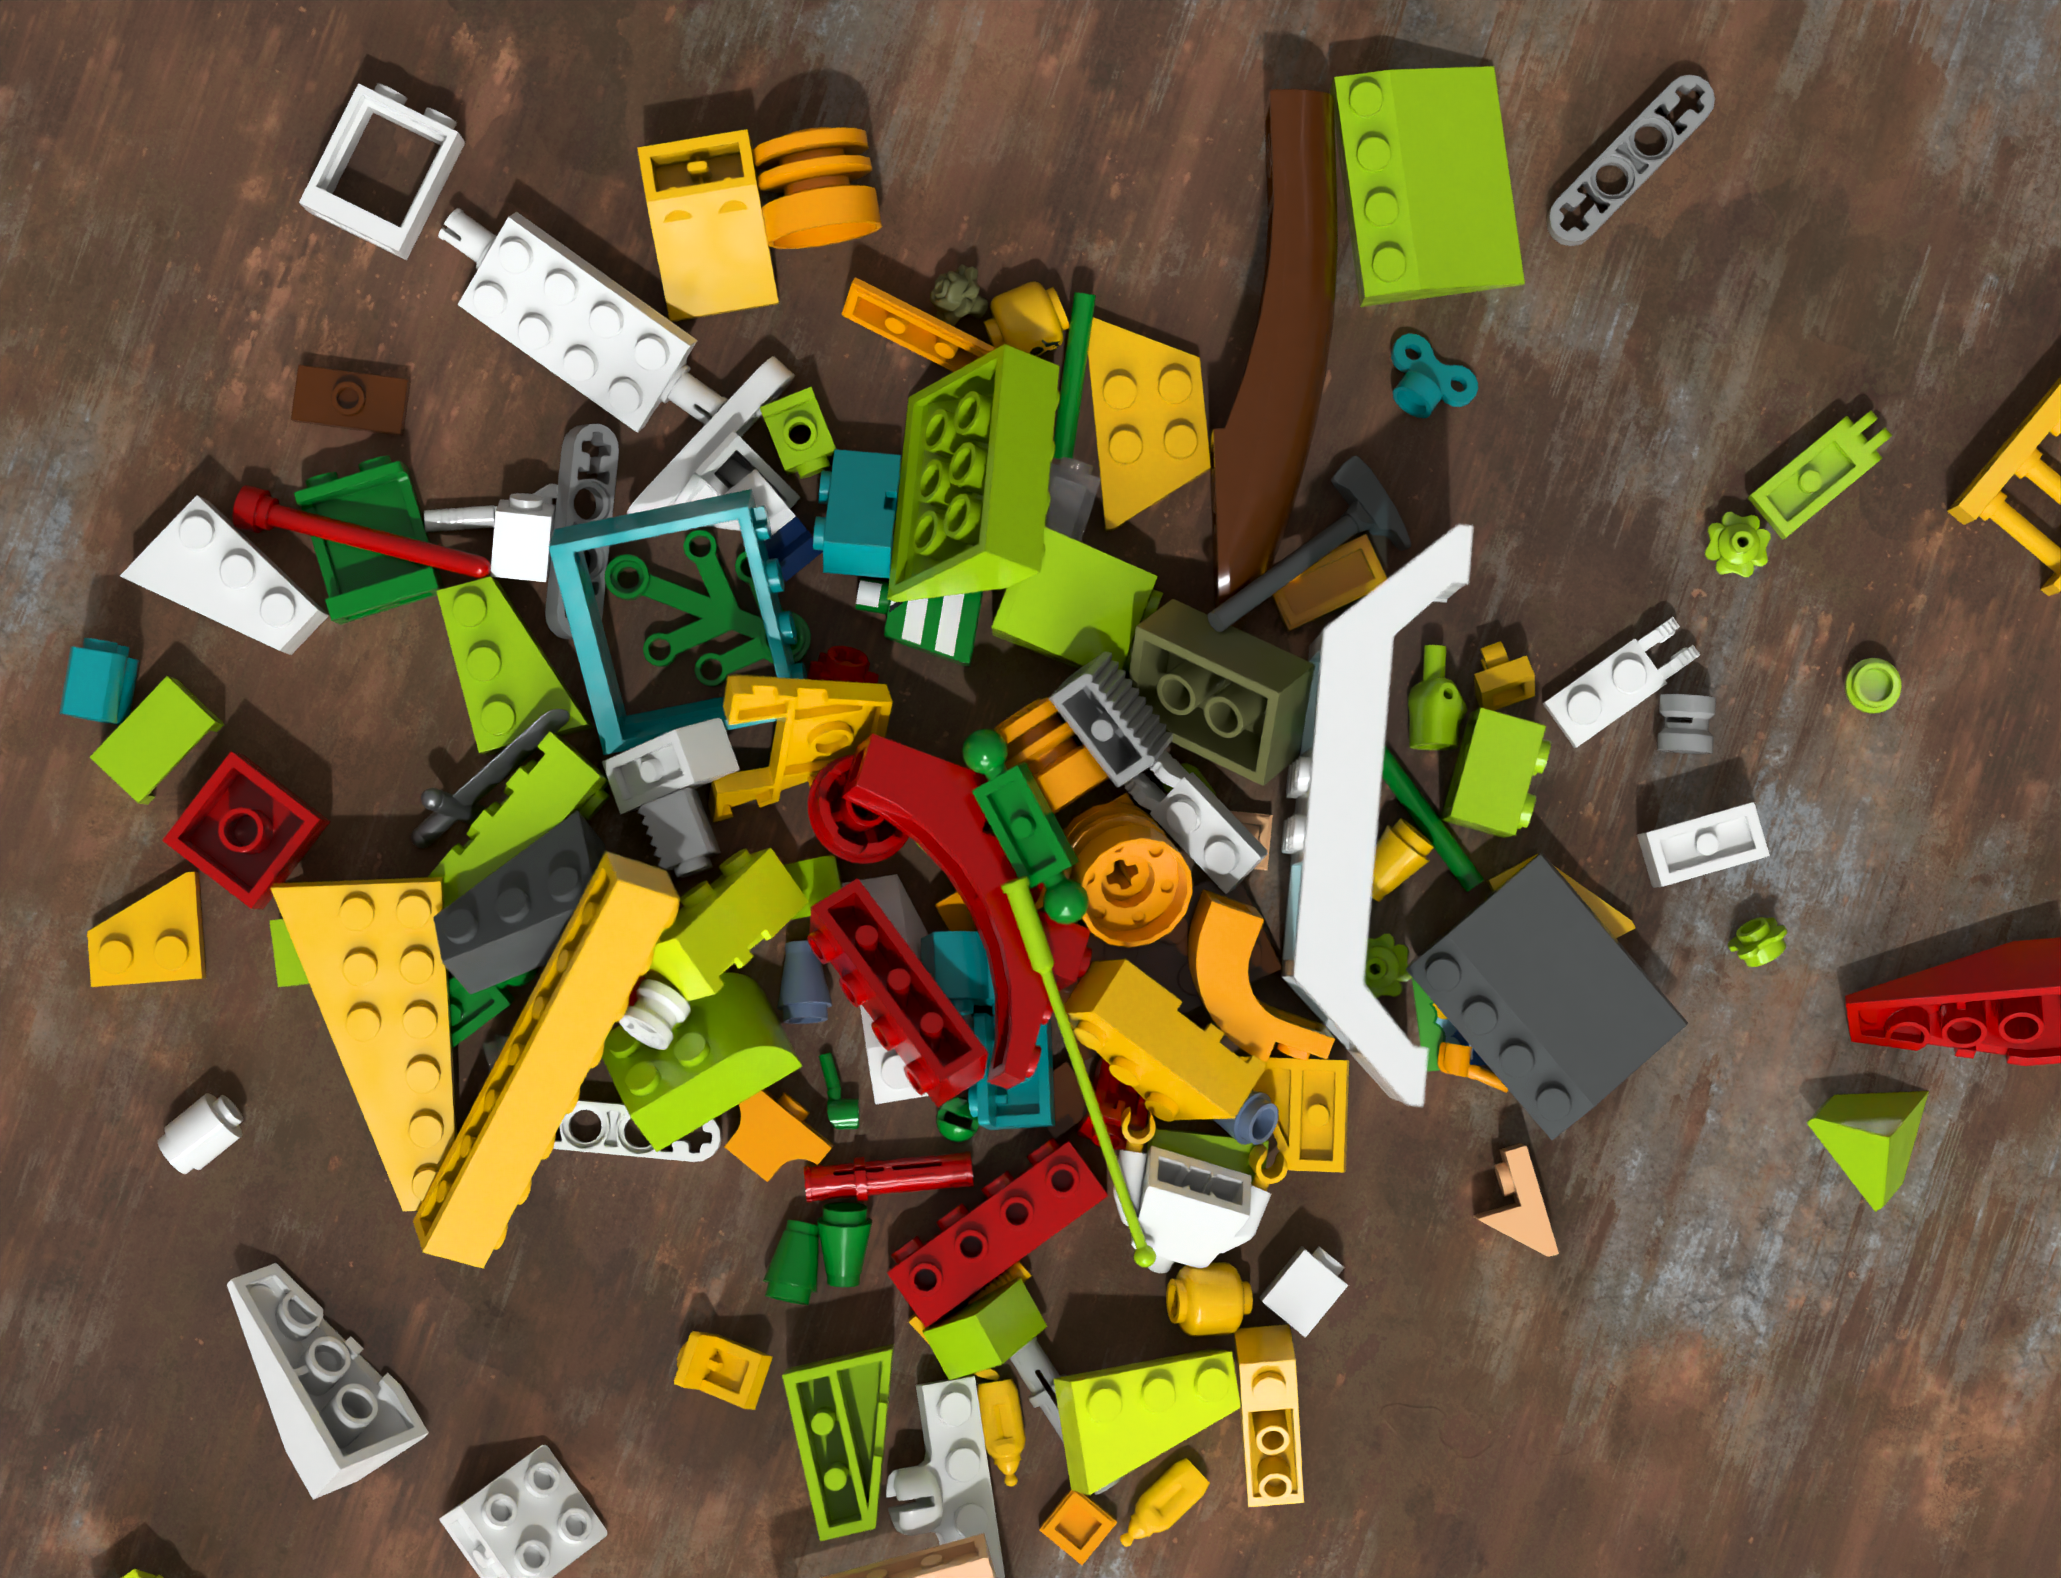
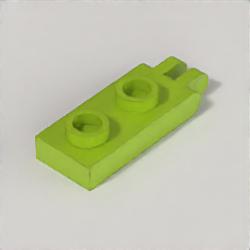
M1872 410L1855 423L1848 416H1845L1747 497L1782 540L1787 538L1882 459L1876 449L1893 435L1885 427L1870 440L1866 439L1862 432L1878 419Z

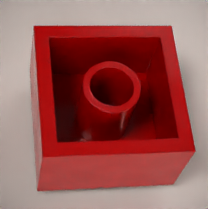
M230 751L162 841L249 908L263 910L273 897L271 891L272 884L285 882L331 821L244 754Z

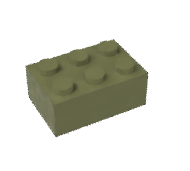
M1175 599L1170 600L1136 626L1128 679H1132V687L1139 688V696L1146 697L1145 705L1153 706L1152 714L1160 715L1159 723L1166 724V732L1173 733V743L1262 786L1267 784L1299 757L1315 664L1231 625L1224 631L1218 632L1210 625L1207 614Z

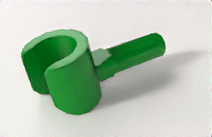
M832 1053L822 1054L819 1056L827 1087L828 1119L836 1129H858L860 1120L859 1098L841 1099V1085Z

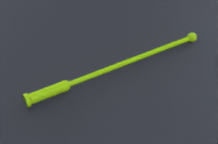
M1028 876L1010 880L1001 884V888L1004 894L1007 893L1032 968L1042 976L1136 1246L1134 1260L1141 1267H1149L1156 1260V1252L1151 1246L1147 1245L1051 971L1055 962L1028 887L1030 881Z

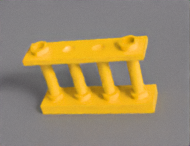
M2061 376L1947 510L1963 525L1976 520L1978 516L1984 521L1989 518L1992 519L2054 571L2053 575L2040 589L2048 596L2061 592V548L2006 503L2007 495L2001 489L2014 474L2020 479L2026 476L2061 505V476L2040 459L2043 453L2036 448L2049 432L2055 437L2061 433Z

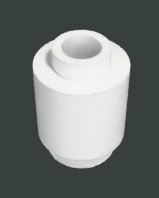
M206 1093L165 1126V1134L158 1139V1146L165 1158L179 1172L187 1174L193 1168L201 1170L242 1137L239 1124L243 1121V1116L235 1104L226 1096L221 1095L217 1099L213 1095Z

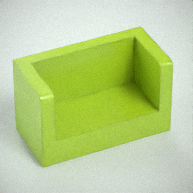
M166 676L90 758L137 803L148 805L156 797L152 791L209 731L218 732L224 726V723L178 679Z

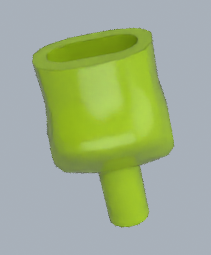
M1424 646L1423 680L1411 688L1408 696L1410 720L1409 747L1412 749L1434 751L1458 747L1460 723L1468 710L1456 684L1452 680L1445 678L1446 646Z

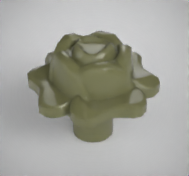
M962 264L955 272L948 271L941 274L935 280V288L930 292V301L935 309H937L936 318L954 327L958 320L967 314L976 319H980L985 314L988 308V300L978 295L980 287L977 284V268L973 266L967 267Z

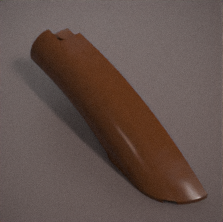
M1271 89L1264 111L1268 210L1264 280L1255 333L1239 391L1225 428H1214L1209 441L1215 608L1272 567L1295 504L1317 423L1333 330L1338 260L1334 97L1329 93L1321 91ZM1253 609L1231 626L1243 631Z

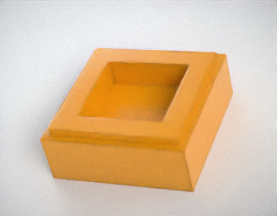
M1070 1489L1040 1525L1039 1531L1079 1564L1083 1565L1116 1525L1117 1519L1088 1495Z

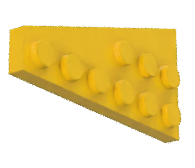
M443 877L273 883L271 891L403 1211H418L457 1137L448 969L441 960L433 918L445 909Z

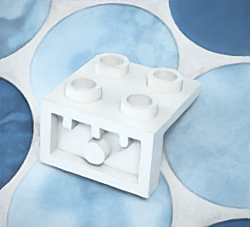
M541 1445L483 1489L439 1518L480 1578H552L607 1536V1530L546 1445Z

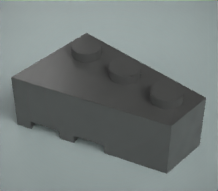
M578 810L433 917L442 963L470 995L548 963L606 852L605 844Z

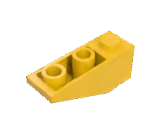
M1290 1325L1239 1328L1234 1333L1237 1382L1241 1403L1240 1418L1248 1507L1304 1503L1296 1358Z

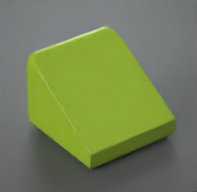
M834 854L784 865L809 901L792 920L810 917L811 906L843 887L837 856Z

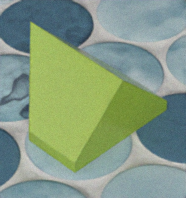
M1929 1091L1836 1094L1828 1098L1807 1122L1808 1126L1875 1212L1886 1205L1904 1182Z

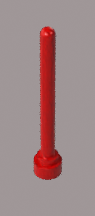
M245 485L240 489L234 503L232 520L234 527L260 533L263 529L270 531L275 526L475 578H484L491 570L489 560L483 556L279 505V500L271 497V493L265 489Z

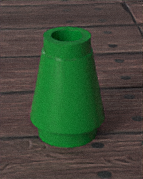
M854 1202L828 1203L823 1205V1216L817 1219L825 1272L827 1274V1284L830 1286L855 1287L860 1285V1274L862 1273L873 1220L867 1217L868 1207L864 1204Z
M787 1220L786 1229L783 1231L763 1279L764 1282L768 1283L766 1297L794 1304L809 1305L811 1293H817L819 1229L817 1225Z

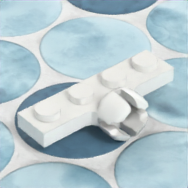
M966 1375L950 1381L949 1379L917 1384L916 1391L926 1451L925 1458L917 1466L894 1470L888 1476L887 1498L897 1496L898 1501L916 1499V1502L889 1507L888 1510L892 1523L898 1532L908 1536L934 1532L939 1540V1545L984 1533L997 1578H1005L975 1376Z

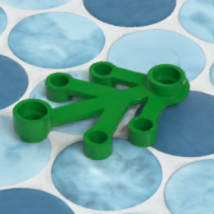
M695 530L687 535L683 544L686 556L696 564L710 597L650 575L647 565L634 555H620L608 564L605 571V583L609 591L619 599L631 601L645 596L701 618L669 634L655 633L649 636L644 642L643 654L652 665L656 667L669 666L675 661L677 654L730 631L738 632L753 639L722 655L716 653L702 655L695 664V675L703 685L718 687L727 680L729 674L763 659L774 664L763 619L739 608L716 556L718 544L711 533L705 530ZM704 537L710 541V552L704 557H696L691 553V543L696 538ZM744 551L736 559L735 570L738 577L750 585L760 611L753 578L747 577L742 572V564L747 559L746 551ZM625 569H634L639 574L638 584L631 589H625L619 583V576ZM791 612L797 633V643L791 645L794 663H797L804 658L810 648L811 633L805 620L798 614ZM657 640H665L670 645V654L664 660H655L651 656L650 648ZM709 660H717L722 665V673L716 680H707L702 675V666Z

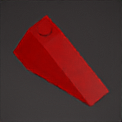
M2061 937L2012 941L1846 995L1845 1001L1851 1042L1918 1051L1929 1044L1954 1048L1955 1056L1973 1059L1976 1051L2006 1055L2007 1064L2021 1066L2061 1063Z

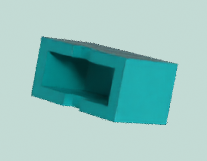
M834 449L832 471L822 470L820 478L819 504H828L826 517L816 516L814 526L813 550L823 551V573L890 578L894 540L893 528L896 521L901 474V455Z

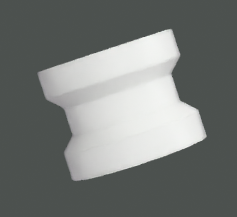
M645 979L636 991L638 997L634 1006L627 1007L619 1023L638 1041L652 1048L665 1050L673 1039V1027L676 1023H681L687 1018L691 1011L690 1005L679 993L658 981Z

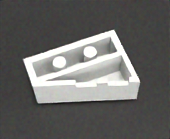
M198 495L120 575L133 583L289 655H292L329 616L238 528H235L233 523L212 503Z

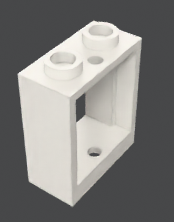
M358 83L299 203L309 213L407 260L465 145V141L454 130L457 122L443 113L427 107L424 115L404 106L407 98L401 93L380 83H377L374 91ZM373 113L440 145L400 227L333 195Z

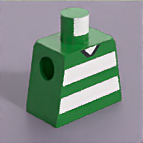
M861 577L857 593L856 610L887 615L884 631L885 639L961 666L971 667L983 591L894 602L887 599L889 581Z

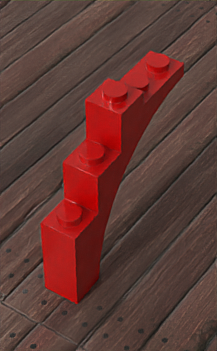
M872 733L856 748L842 798L881 816L914 840L948 876L969 909L987 954L995 994V1042L987 1082L1009 1089L1024 1082L1025 1078H1031L1034 1074L1041 1055V1047L1035 1045L1041 1024L1046 1025L1053 1013V1008L1041 974L1032 968L1007 893L1004 894L1001 888V884L1016 879L1018 876L997 837L982 832V830L988 831L991 826L972 790L985 784L988 780L984 774ZM1043 882L1029 889L1034 904H1036L1042 893ZM1037 910L1055 962L1051 971L1058 991L1075 983L1077 979L1081 980L1086 974L1092 957V949L1086 947L1091 931L1089 928L1075 923H1057L1047 913Z

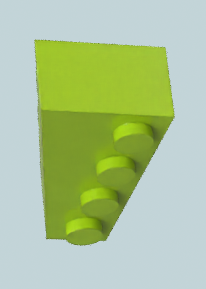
M549 731L537 746L545 753L540 761L537 763L533 759L525 766L519 767L506 783L507 787L504 793L508 797L501 805L495 801L488 808L484 809L466 834L470 837L469 841L464 846L460 843L455 845L428 876L443 877L445 908L577 810L587 820L591 819L610 797L604 791L609 784L607 776L563 737Z

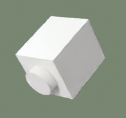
M527 493L511 494L510 500L500 499L495 511L491 577L539 582L547 581L551 558L548 546L553 535L556 505L543 504V497Z
M1301 1246L1259 1298L1306 1338L1347 1288L1346 1282L1338 1276L1345 1267L1319 1246L1313 1254Z

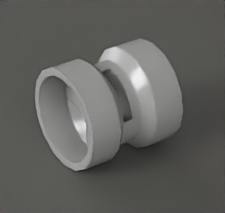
M1661 694L1659 712L1664 717V729L1658 733L1657 751L1684 754H1713L1714 737L1709 732V720L1715 715L1716 698L1687 694ZM1681 720H1692V723H1681Z

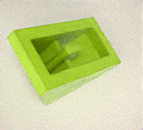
M1018 1277L923 1329L922 1332L950 1381L1003 1364L1042 1332L1047 1325L1021 1277Z

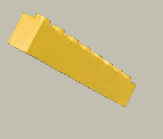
M607 851L605 852L413 1219L423 1253L484 1268L493 1250L499 1249L503 1244L507 1234L508 1221L517 1204L521 1205L527 1199L534 1172L541 1159L545 1160L551 1154L555 1144L556 1131L565 1114H570L576 1107L580 1095V1086L590 1068H595L601 1060L604 1051V1041L614 1022H619L623 1018L628 1007L629 994L637 978L648 971L653 960L654 946L663 929L669 928L677 916L679 897L667 871Z

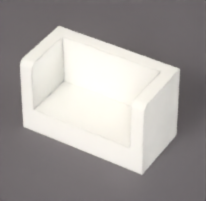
M720 718L672 730L602 762L620 814L638 810L643 804L687 787L696 789L740 770L723 721Z
M1754 802L1637 835L1653 888L1667 886L1770 856Z

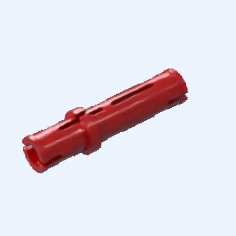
M970 1151L947 1155L865 1162V1157L853 1158L854 1163L813 1167L804 1166L807 1202L857 1197V1202L868 1201V1196L951 1187H974Z

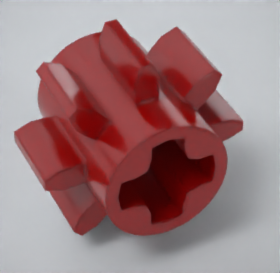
M833 646L828 649L827 654L823 652L819 654L818 662L811 661L807 677L808 680L877 684L879 674L868 672L870 662H868V657L862 651L849 646Z

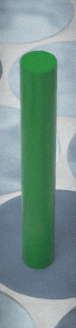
M1074 292L1053 439L1055 443L1053 458L1073 460L1096 299V295Z
M1385 745L1381 777L1425 837L1435 846L1434 849L1464 890L1468 892L1482 882L1484 878Z

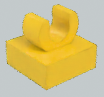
M1501 641L1480 648L1483 657L1481 664L1484 671L1474 674L1475 696L1481 708L1494 711L1535 696V674L1527 655L1509 661Z

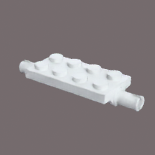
M456 208L446 219L444 225L448 228H441L438 237L447 241L477 263V272L458 305L634 431L639 432L646 426L661 402L667 403L669 400L705 426L728 401L726 397L720 396L689 374L690 367L686 365L687 357L698 340L518 212L507 218L497 236L467 216L460 208Z

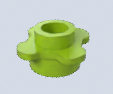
M1774 917L1755 918L1746 922L1737 930V936L1729 941L1728 948L1731 952L1738 951L1737 955L1740 959H1744L1748 967H1758L1771 962L1784 952L1786 943L1783 937L1788 931L1785 925L1777 926L1778 923Z

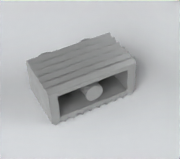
M1104 651L1066 678L1052 696L1049 697V700L1118 788L1153 765L1172 742L1173 733L1166 732V724L1159 723L1160 715L1152 714L1153 706L1145 705L1146 697L1139 696V688L1132 687V679L1125 678L1126 671L1118 669L1119 662L1111 660L1112 653Z
M687 787L640 806L638 813L645 816L642 824L649 826L646 834L653 837L650 845L657 847L654 855L661 858L658 866L675 871L677 878L681 877L682 879L713 867L710 857L721 853L697 791Z

